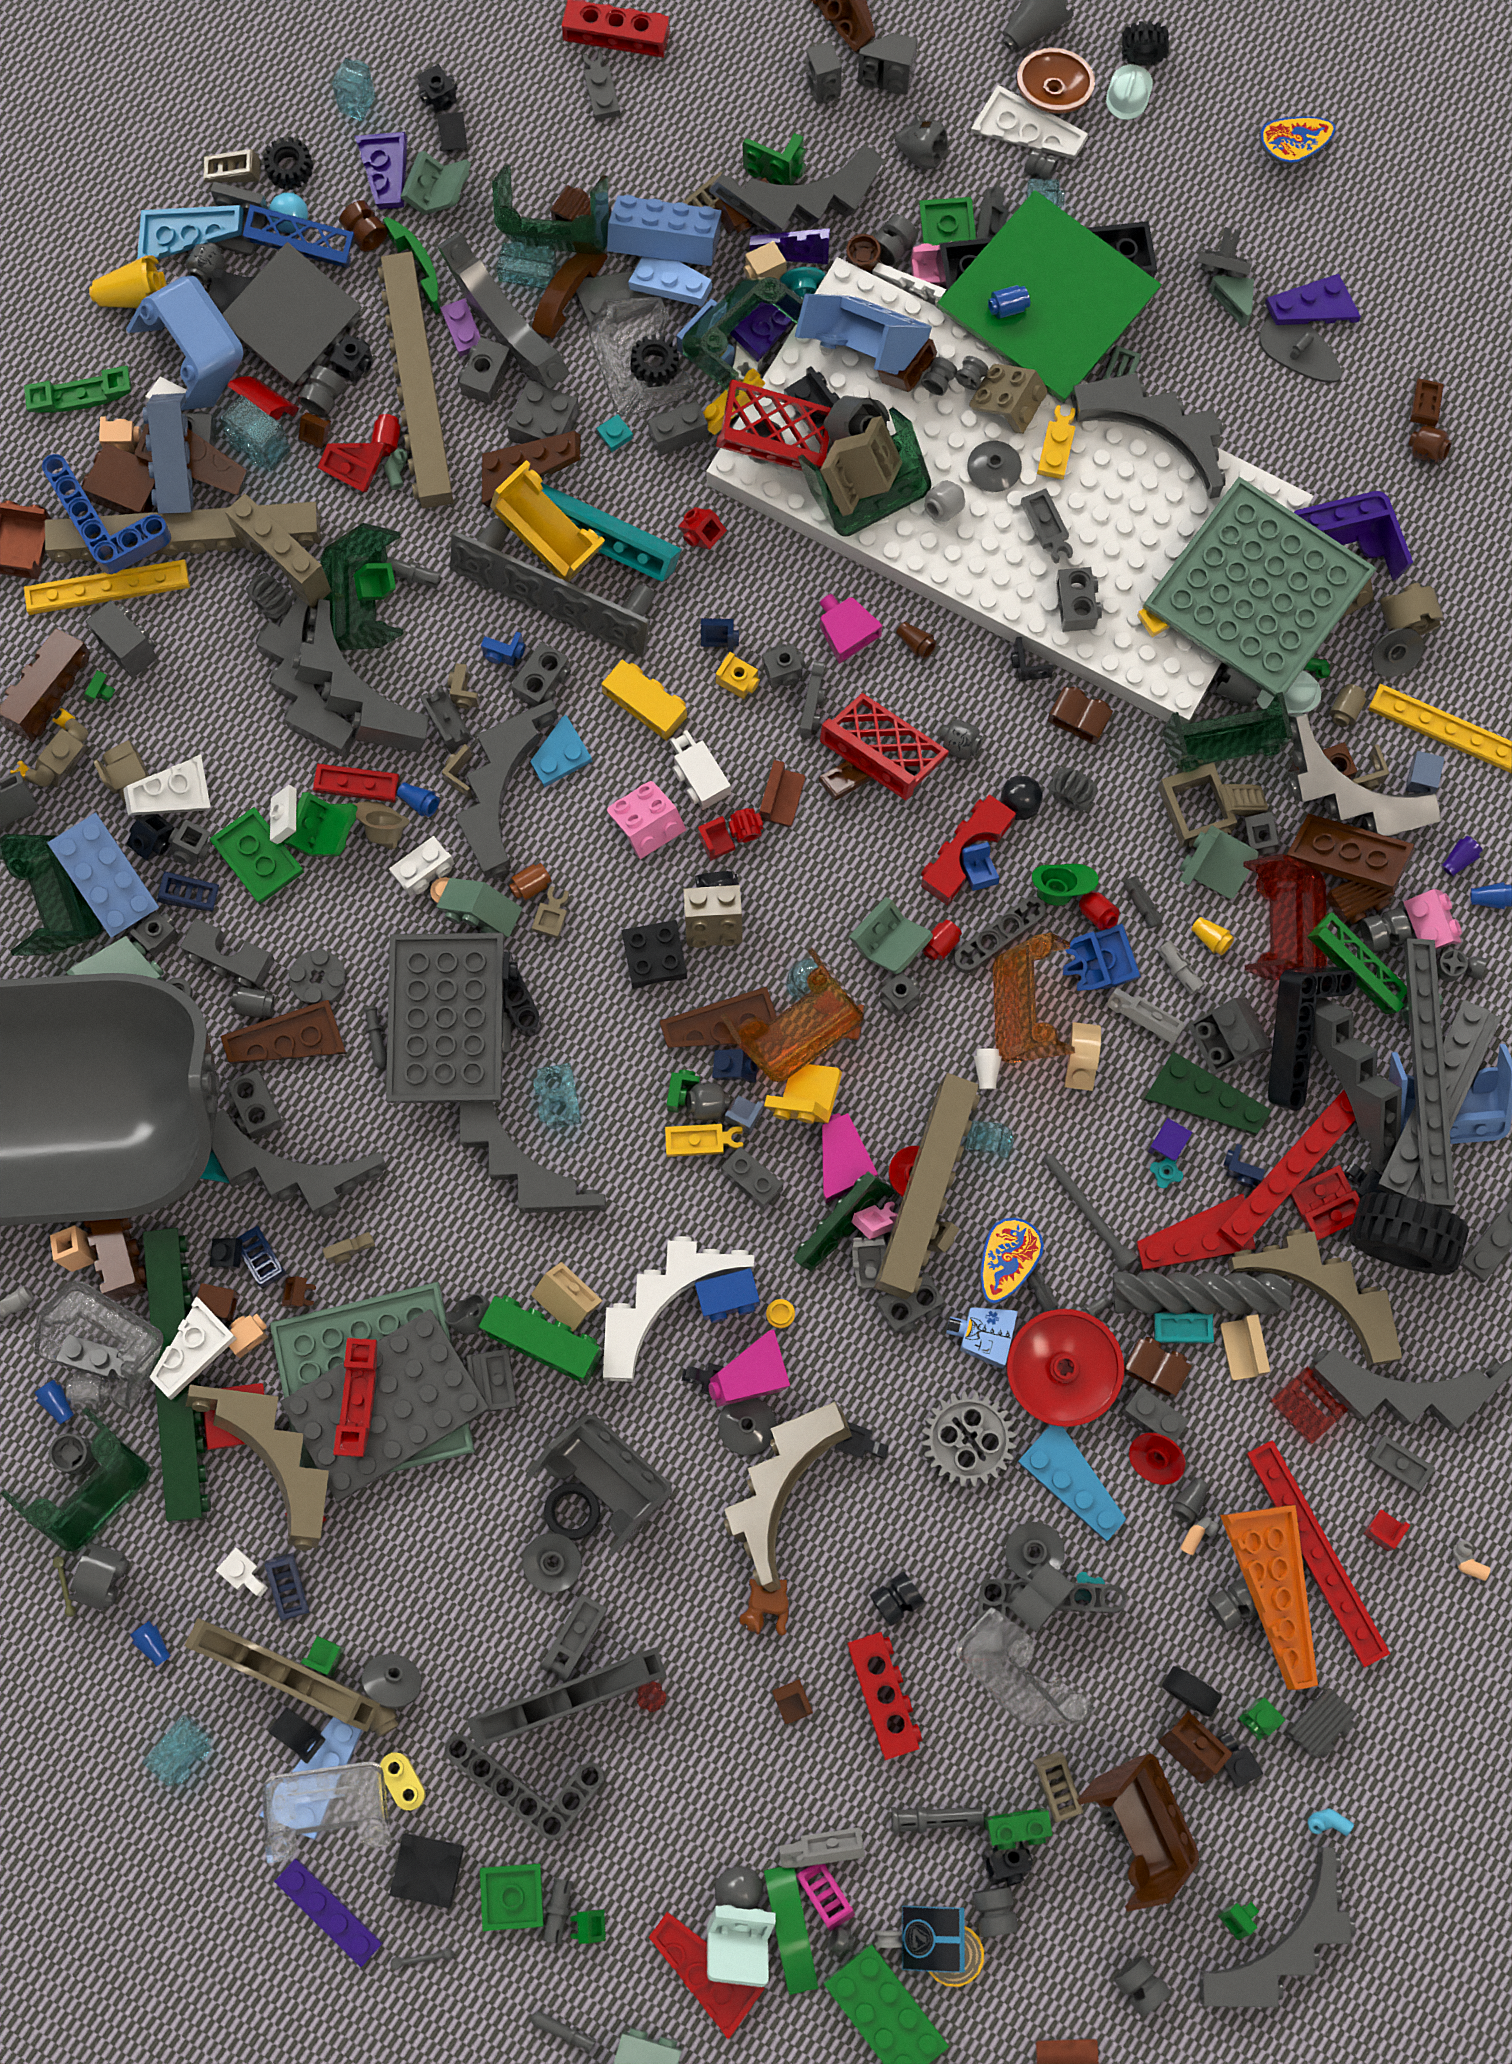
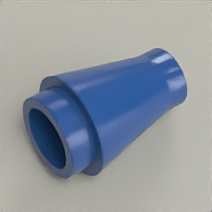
M406 782L402 783L397 791V796L404 800L420 816H432L439 806L440 799L434 791L416 787Z
M1500 882L1479 888H1471V905H1481L1505 910V907H1512V885Z
M55 1380L50 1381L34 1392L38 1398L36 1401L59 1425L74 1416L61 1384L58 1385Z
M150 1620L130 1634L134 1640L132 1644L146 1655L156 1667L171 1657L157 1625L153 1626Z

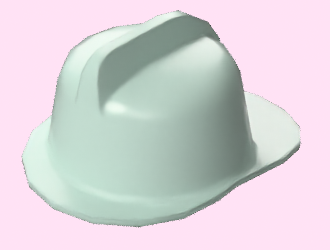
M1131 64L1122 66L1115 71L1106 97L1108 110L1113 116L1122 120H1131L1144 112L1153 84L1150 73L1145 68Z
M1302 671L1281 701L1263 689L1256 700L1261 708L1269 713H1304L1317 707L1321 700V689L1319 683L1311 674Z

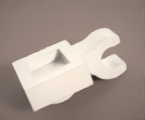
M235 1548L216 1569L221 1576L239 1591L246 1585L256 1596L261 1597L268 1589L254 1575L259 1567L238 1548Z

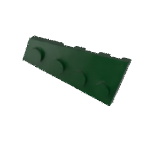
M1174 1051L1143 1100L1167 1106V1108L1175 1111L1180 1110L1195 1115L1194 1117L1215 1121L1220 1123V1125L1254 1136L1258 1134L1272 1111Z
M869 1171L865 1175L860 1176L849 1194L837 1202L835 1210L829 1217L818 1224L816 1232L810 1239L804 1241L799 1246L797 1254L793 1259L800 1266L812 1271L838 1247L837 1240L840 1237L850 1236L857 1229L852 1223L854 1213L876 1205L885 1195L888 1198L892 1197L896 1191Z

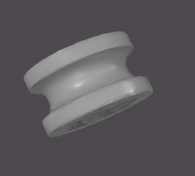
M874 1931L878 1937L875 1947H902V1943L898 1940L899 1936L902 1935V1931Z

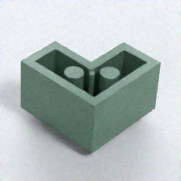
M449 878L436 908L445 913L444 917L453 923L460 924L461 921H464L469 925L480 927L482 929L481 933H503L506 938L510 937L522 910V907L485 882Z

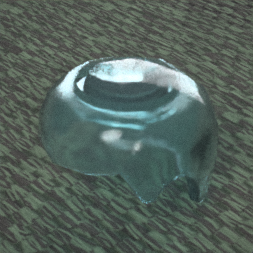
M812 958L803 959L793 965L786 979L788 993L795 1000L804 1003H811L817 997L823 995L825 991H828L831 983L829 969L822 961Z

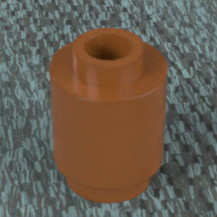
M539 863L537 865L532 864L510 877L512 883L508 886L516 899L522 898L524 901H527L548 888L547 884L551 883L552 880L545 867Z

